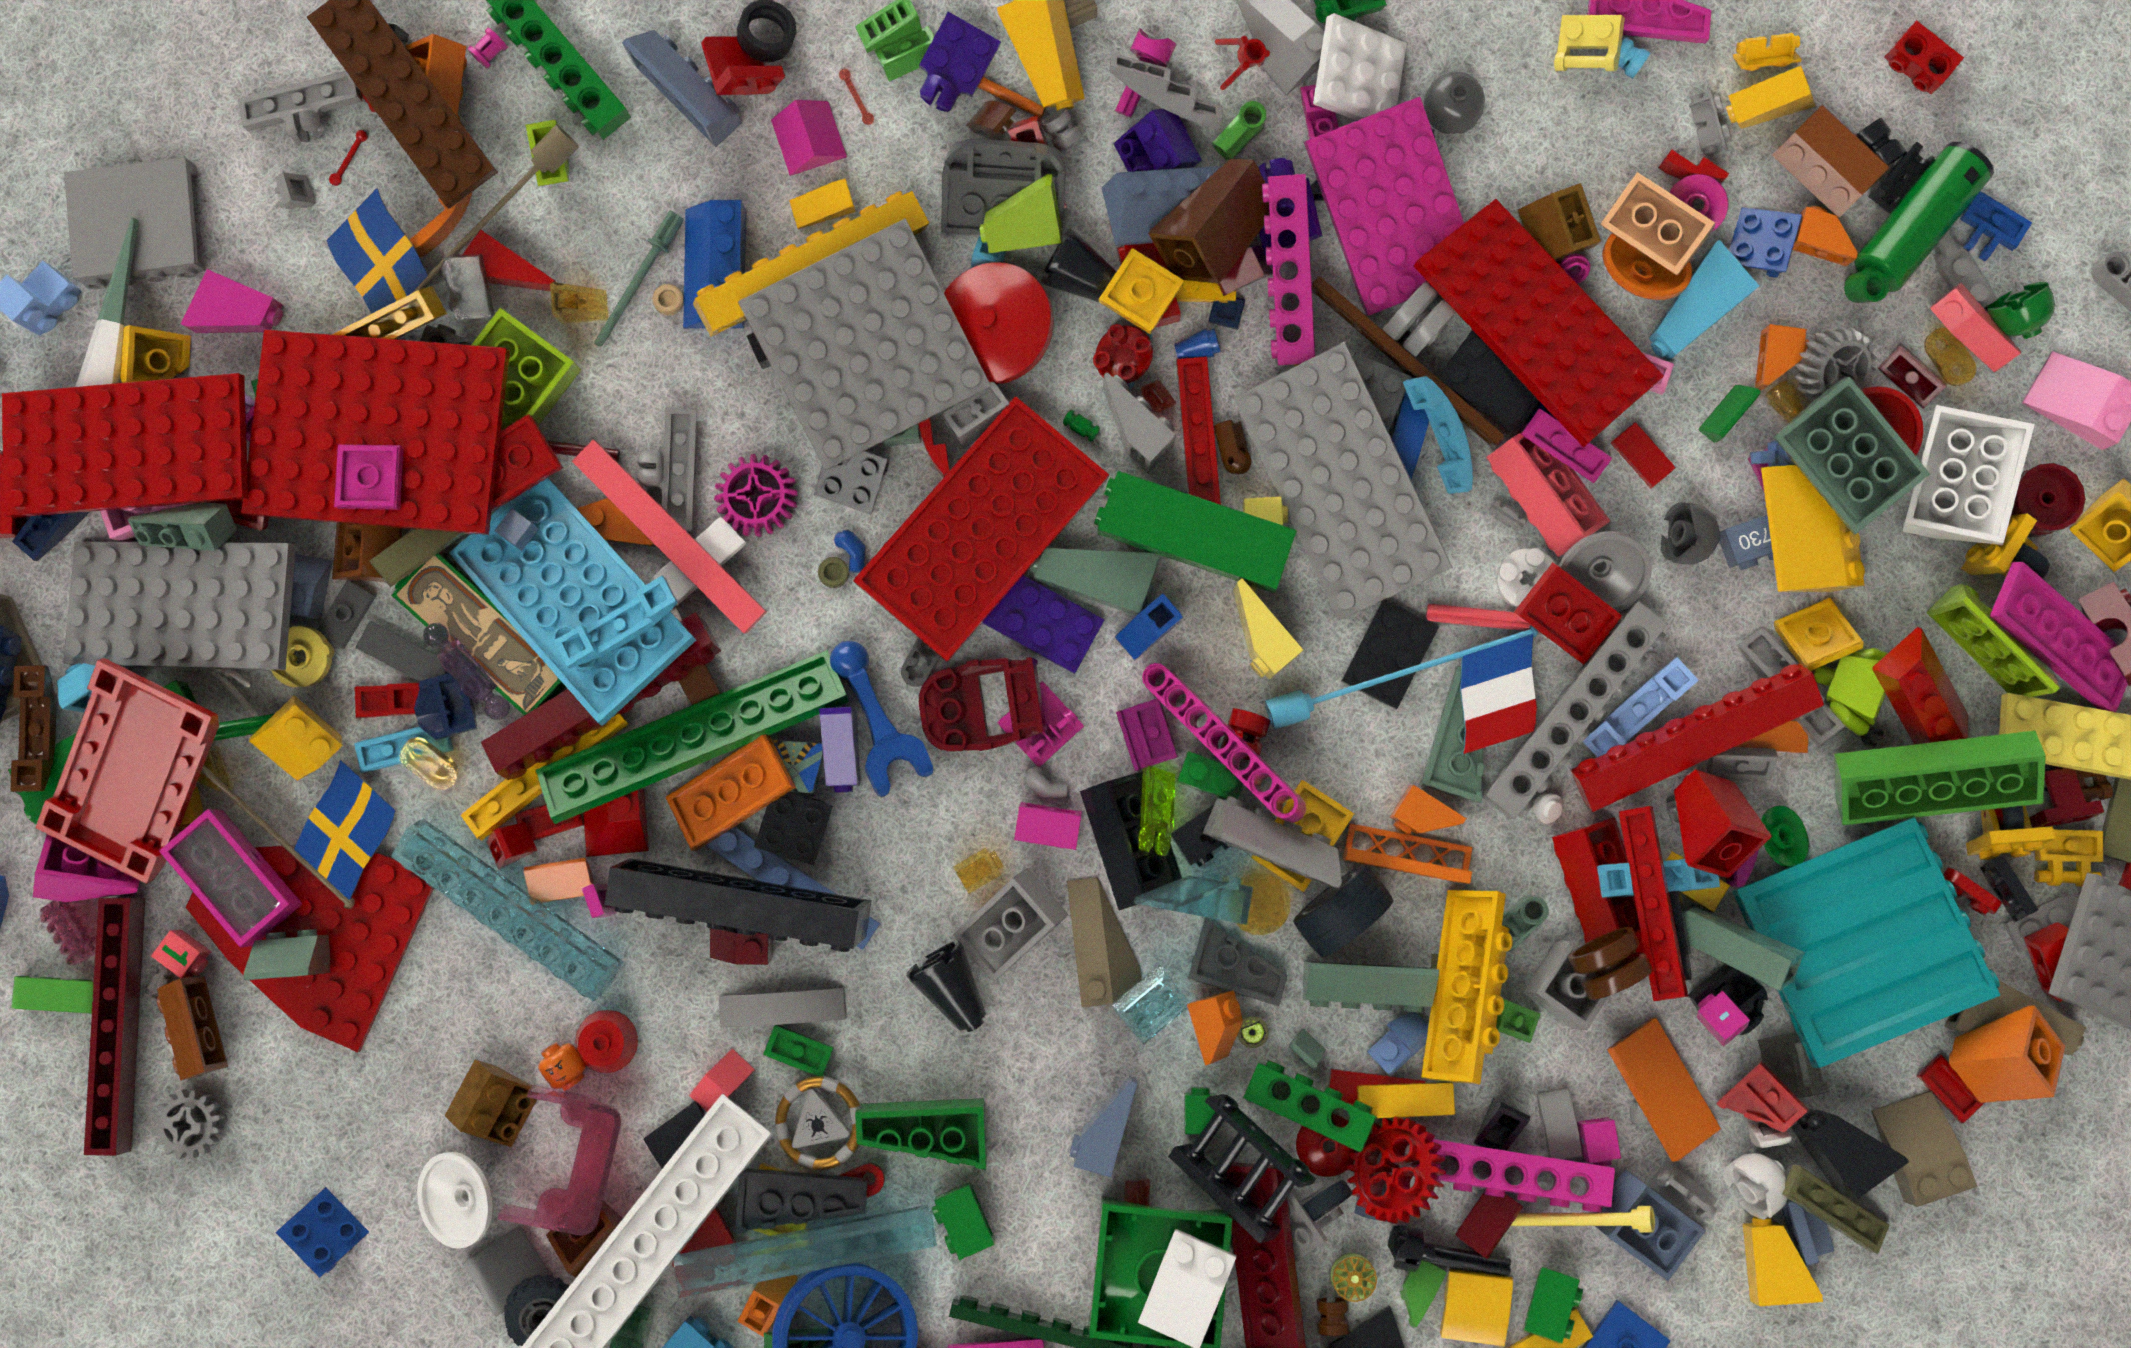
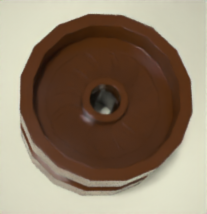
M1632 927L1620 928L1599 936L1580 946L1568 956L1575 973L1587 974L1581 983L1590 1000L1605 998L1625 990L1642 981L1654 970L1646 953L1635 952L1640 942Z

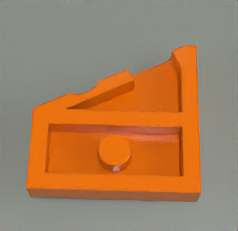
M609 498L577 508L605 540L649 547L655 545Z

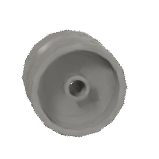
M1427 281L1413 293L1382 329L1395 341L1399 340L1409 330L1411 334L1404 341L1402 347L1414 358L1439 337L1448 325L1446 323L1456 313L1444 299L1433 310L1428 308L1438 296V292Z

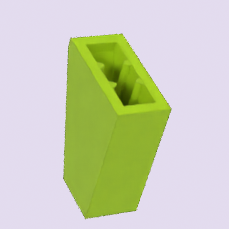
M1053 174L1043 176L985 213L984 224H980L979 229L982 243L987 242L989 253L1061 244L1063 229Z

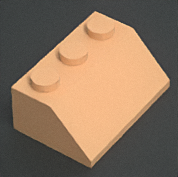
M1638 172L1600 224L1675 275H1678L1715 228V222Z

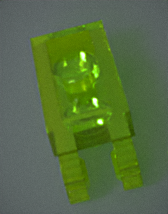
M1153 766L1143 768L1140 823L1142 829L1138 836V847L1143 851H1149L1153 847L1155 840L1156 854L1166 856L1171 845V831L1174 830L1175 773ZM1155 831H1158V834H1157L1156 838L1154 839V837H1155Z

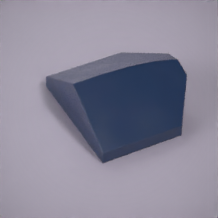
M463 670L420 681L414 710L418 726L435 740L477 729L475 706Z

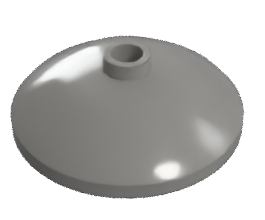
M1613 531L1599 532L1581 539L1566 552L1559 564V567L1617 612L1628 608L1642 596L1650 582L1652 573L1650 557L1643 545L1630 535ZM1603 562L1601 565L1595 566L1597 563Z

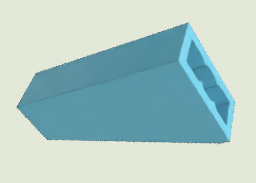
M1720 240L1705 253L1693 271L1690 283L1686 289L1675 298L1650 335L1651 348L1660 358L1665 357L1670 361L1759 287L1758 283Z

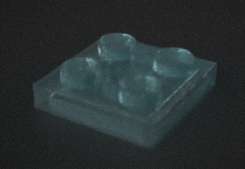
M1159 965L1128 992L1123 994L1111 1007L1145 1045L1188 1009L1187 1004L1190 1001L1161 965Z

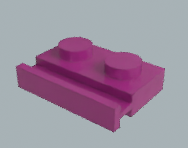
M1157 698L1116 712L1135 771L1179 757L1162 703Z

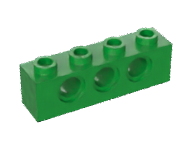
M1267 1060L1266 1065L1262 1063L1257 1064L1243 1096L1244 1099L1356 1151L1363 1152L1377 1119V1116L1371 1113L1373 1107L1358 1100H1355L1354 1105L1342 1100L1343 1093L1327 1086L1324 1091L1312 1086L1314 1080L1299 1073L1296 1074L1295 1078L1284 1074L1285 1067L1273 1061ZM1280 1081L1286 1082L1291 1089L1290 1096L1286 1100L1278 1099L1274 1093V1087ZM1308 1095H1315L1320 1101V1108L1314 1114L1308 1113L1303 1107V1101ZM1338 1108H1343L1349 1113L1350 1121L1345 1127H1339L1333 1122V1112Z

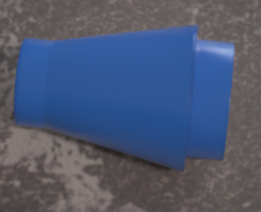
M1205 328L1174 344L1178 359L1215 357L1214 354L1221 352L1215 329L1207 330Z

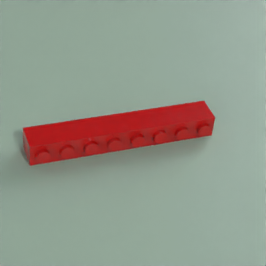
M1800 663L1789 665L1781 669L1780 673L1774 676L1754 681L1746 689L1726 694L1718 702L1696 708L1690 715L1672 719L1665 723L1662 728L1653 732H1644L1638 735L1634 741L1625 745L1614 746L1606 754L1595 759H1586L1580 762L1578 767L1570 771L1584 803L1592 812H1595L1824 706V702L1813 673Z

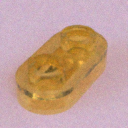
M1938 328L1926 337L1924 341L1925 352L1946 383L1952 386H1961L1974 378L1976 374L1974 360L1963 343L1947 328ZM1937 340L1943 342V350H1939L1936 347ZM1953 366L1960 368V376L1953 373Z
M416 737L407 740L400 751L401 763L432 788L446 790L455 784L459 774L457 764L430 742ZM413 749H420L423 754L416 755ZM438 768H445L448 774H440Z

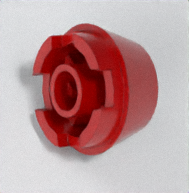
M600 1010L589 1015L580 1024L576 1033L575 1046L581 1060L588 1068L599 1073H613L626 1067L633 1059L637 1051L638 1035L635 1026L624 1014L614 1010Z

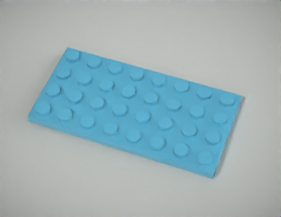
M546 478L497 509L491 515L489 535L470 534L449 553L601 726L609 721L696 641L693 635L670 611L648 630L621 647L572 668L566 666L554 640L580 624L586 628L637 597L635 591L646 584L549 478ZM511 508L539 529L522 551L494 531Z

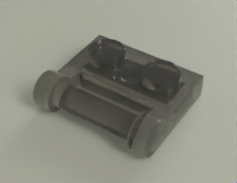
M1796 1032L1758 1039L1763 1063L1798 1099L1829 1092L1827 1082H1823L1821 1069L1811 1066L1802 1046L1810 1084L1804 1085L1795 1043H1800L1801 1041Z

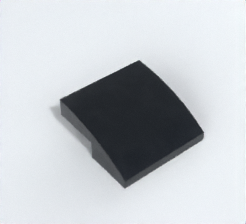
M697 1102L691 1103L643 1139L661 1169L664 1168L706 1115Z

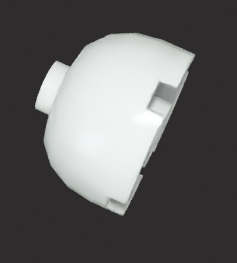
M1750 1153L1740 1156L1724 1168L1723 1177L1729 1187L1734 1182L1745 1199L1739 1202L1740 1205L1751 1215L1763 1220L1768 1216L1771 1218L1786 1204L1788 1198L1782 1194L1787 1180L1786 1170L1777 1160H1772L1762 1154Z

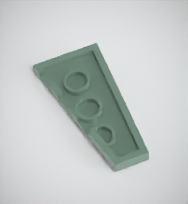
M1457 666L1420 785L1476 803H1482L1483 748L1462 755L1465 725L1460 694L1461 666Z

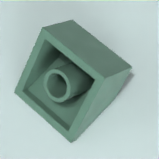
M317 929L297 931L298 937L286 938V932L266 933V940H256L253 943L244 971V980L331 973L329 935H318Z

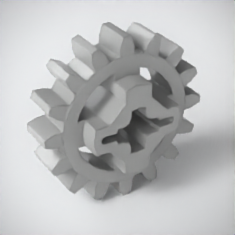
M187 1089L178 1091V1095L172 1094L166 1097L168 1104L163 1103L157 1106L161 1115L152 1117V1121L158 1123V1128L151 1130L152 1134H160L161 1138L156 1142L157 1146L167 1145L164 1154L168 1155L176 1151V1159H183L186 1156L189 1159L199 1157V1153L202 1155L211 1151L209 1145H215L220 1142L215 1134L224 1132L225 1128L219 1126L218 1121L224 1119L225 1115H217L216 1110L221 1104L211 1105L209 1103L212 1098L211 1094L201 1097V1090L199 1089L192 1090L190 1094ZM184 1103V1106L180 1107L179 1113L173 1114L175 1109ZM185 1119H187L188 1124H191V1129H189L188 1125L184 1124ZM204 1134L198 1143L192 1145L197 1135Z

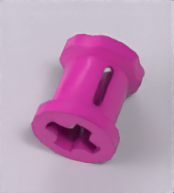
M490 28L485 30L486 34L474 47L469 46L467 48L469 53L486 69L491 66L489 62L501 50L505 51L508 48L505 42Z

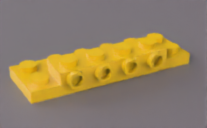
M1447 890L1436 968L1439 970V977L1433 1006L1430 1011L1421 1075L1423 1078L1480 1085L1484 1054L1492 1055L1493 1047L1499 1044L1500 1033L1496 1028L1497 1017L1504 1010V1000L1500 994L1502 983H1505L1508 979L1505 957L1506 952L1512 948L1513 944L1509 928L1502 926L1505 893L1499 891Z

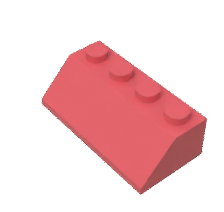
M1521 433L1509 439L1486 457L1491 464L1493 472L1501 477L1508 487L1511 497L1519 502L1527 513L1529 522L1537 527L1545 538L1547 547L1554 551L1558 558L1566 553L1575 543L1592 535L1610 522V519L1575 471L1521 435Z

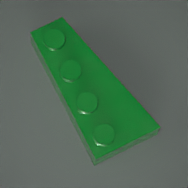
M984 1098L860 1104L862 1109L855 1112L856 1141L858 1145L893 1152L901 1151L915 1154L917 1157H931L946 1160L947 1163L957 1165L961 1163L986 1170L987 1148Z

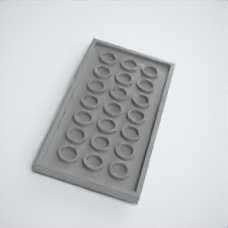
M1346 342L1233 397L1272 482L1282 499V503L1288 508L1290 520L1295 530H1297L1299 539L1338 621L1453 568Z
M75 542L63 664L75 665L85 663L96 665L97 660L106 658L120 666L286 670L296 545L290 543H223L216 551L142 546L138 542Z

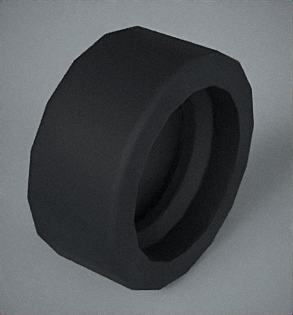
M773 0L751 2L743 9L737 26V40L742 50L750 57L761 62H774L783 59L790 52L797 33L796 21L791 12L782 4ZM758 18L774 21L784 32L783 40L775 44L764 43L758 40L749 30L750 22Z

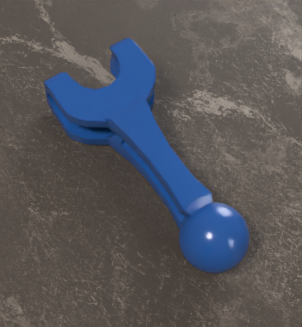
M844 641L836 645L830 655V666L838 674L839 678L848 680V685L855 693L871 731L873 748L865 762V773L875 793L881 798L888 795L891 784L888 780L887 767L894 760L903 759L910 762L921 777L933 775V765L923 742L915 736L899 733L882 710L871 687L867 673L869 654L865 647L855 641Z

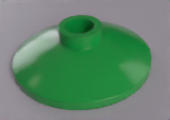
M1778 805L1766 810L1761 821L1772 836L1764 844L1769 856L1776 863L1784 867H1793L1802 863L1808 853L1809 841L1806 828L1800 817L1786 806Z

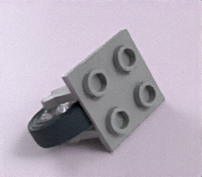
M1340 1180L1328 1188L1320 1181L1299 1195L1293 1188L1287 1196L1295 1263L1328 1239L1321 1229L1344 1214L1338 1205L1352 1194L1351 1189L1344 1180ZM1309 1197L1311 1198V1200L1306 1202L1304 1205L1301 1204V1202L1305 1201ZM1323 1216V1219H1322V1220H1320V1221L1317 1222V1223H1314V1221L1318 1220L1319 1218H1321V1217Z

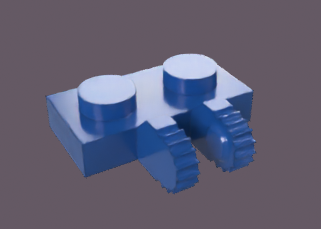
M1980 191L1960 217L1961 221L1974 228L1964 243L1963 249L1965 248V250L1970 251L1974 248L1983 233L1991 239L1980 252L1979 258L1986 261L1998 244L2013 251L2020 244L2032 222Z

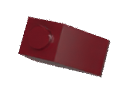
M726 927L724 930L710 929V958L736 965H768L773 958V940L768 938L769 934L757 932L756 935H744L737 932L738 928Z

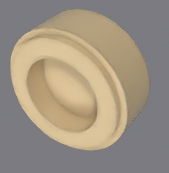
M664 284L654 291L652 301L658 312L670 316L677 314L682 309L684 296L675 285Z

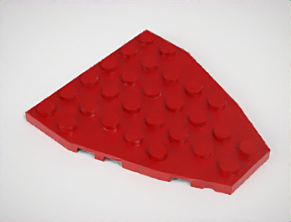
M283 846L255 847L302 903L298 909L270 933L286 932V938L298 937L297 931L317 929L318 935H329L331 973L250 981L300 1028L355 1052H361L439 878L387 855L375 853L365 867L352 896L355 904L352 908L347 909L344 908L345 903ZM192 892L185 908L226 959L244 975L252 946L239 947L201 900Z

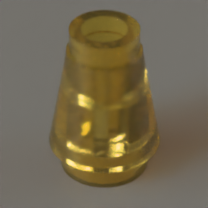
M1786 380L1778 383L1765 394L1768 398L1767 404L1788 423L1805 409L1794 385H1789Z

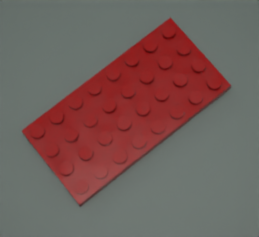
M1494 199L1429 250L1413 265L1583 448L1664 377L1656 366L1497 199Z
M240 373L2 393L4 516L14 518L248 499L245 376Z
M1015 396L1010 404L1004 408L854 578L853 582L948 663L1037 561L1043 551L1051 545L1106 482L1109 474Z

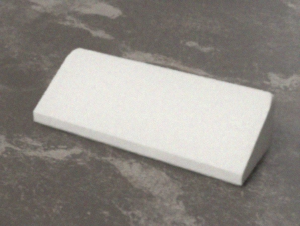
M719 517L695 539L721 566L747 544L724 521L723 517ZM672 561L653 576L654 580L662 575L665 577L678 602L677 606L698 588Z

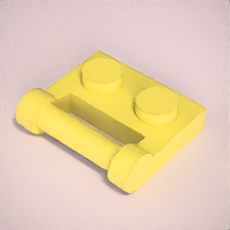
M1562 15L1558 50L1554 59L1555 71H1566L1567 68H1605L1606 71H1617L1625 18L1622 15ZM1570 49H1608L1606 56H1569Z

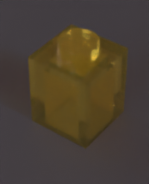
M987 848L953 866L968 894L1002 876L999 869L1004 867L996 851L994 850L989 853Z

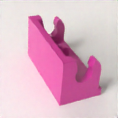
M1021 802L1014 840L1076 850L1082 811Z

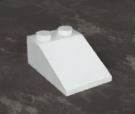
M1175 1229L1138 1323L1193 1348H1200L1237 1255Z

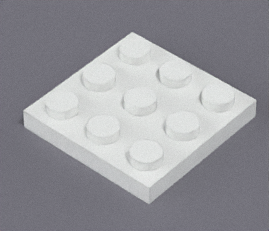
M1335 13L1327 16L1313 104L1356 121L1396 106L1407 43Z

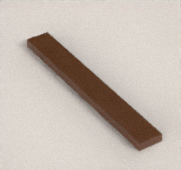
M1318 276L1312 282L1314 294L1406 374L1411 376L1412 379L1425 376L1431 379L1447 396L1459 419L1488 445L1496 449L1503 442L1505 436L1321 276Z

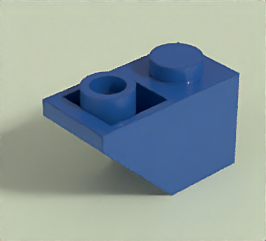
M1162 593L1129 622L1115 638L1135 661L1182 621L1183 616Z

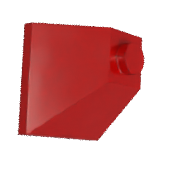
M638 789L583 812L586 857L649 851L644 789Z

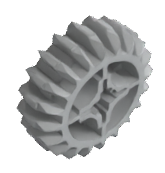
M1837 325L1834 328L1825 327L1823 333H1815L1814 342H1806L1808 349L1806 352L1799 353L1802 357L1801 363L1795 365L1800 370L1794 378L1800 382L1797 389L1803 393L1802 397L1809 402H1813L1837 381L1849 376L1860 389H1863L1866 383L1872 382L1869 376L1870 373L1876 371L1872 363L1877 357L1872 353L1875 347L1869 343L1870 338L1852 327L1848 328Z

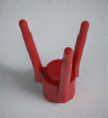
M1245 35L1240 38H1221L1215 40L1216 45L1240 46L1237 51V58L1241 64L1224 81L1220 89L1225 90L1248 68L1256 65L1258 67L1262 66L1265 59L1270 55V51L1266 50L1262 41L1258 39L1248 40Z

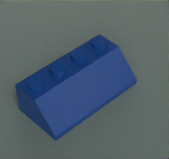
M709 200L685 209L684 329H706L693 306L694 299L698 297L697 292L710 284H713L716 288L726 283L724 278L736 271H741L742 274L745 273L746 209L741 200ZM744 321L731 328H744Z

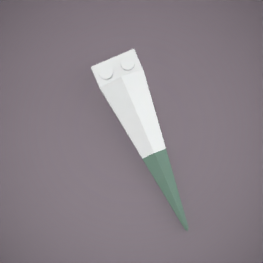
M133 217L129 222L75 387L120 383L126 300L139 228V220Z

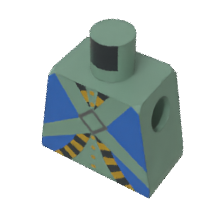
M772 740L796 786L790 792L800 796L802 793L816 794L824 764L822 743Z

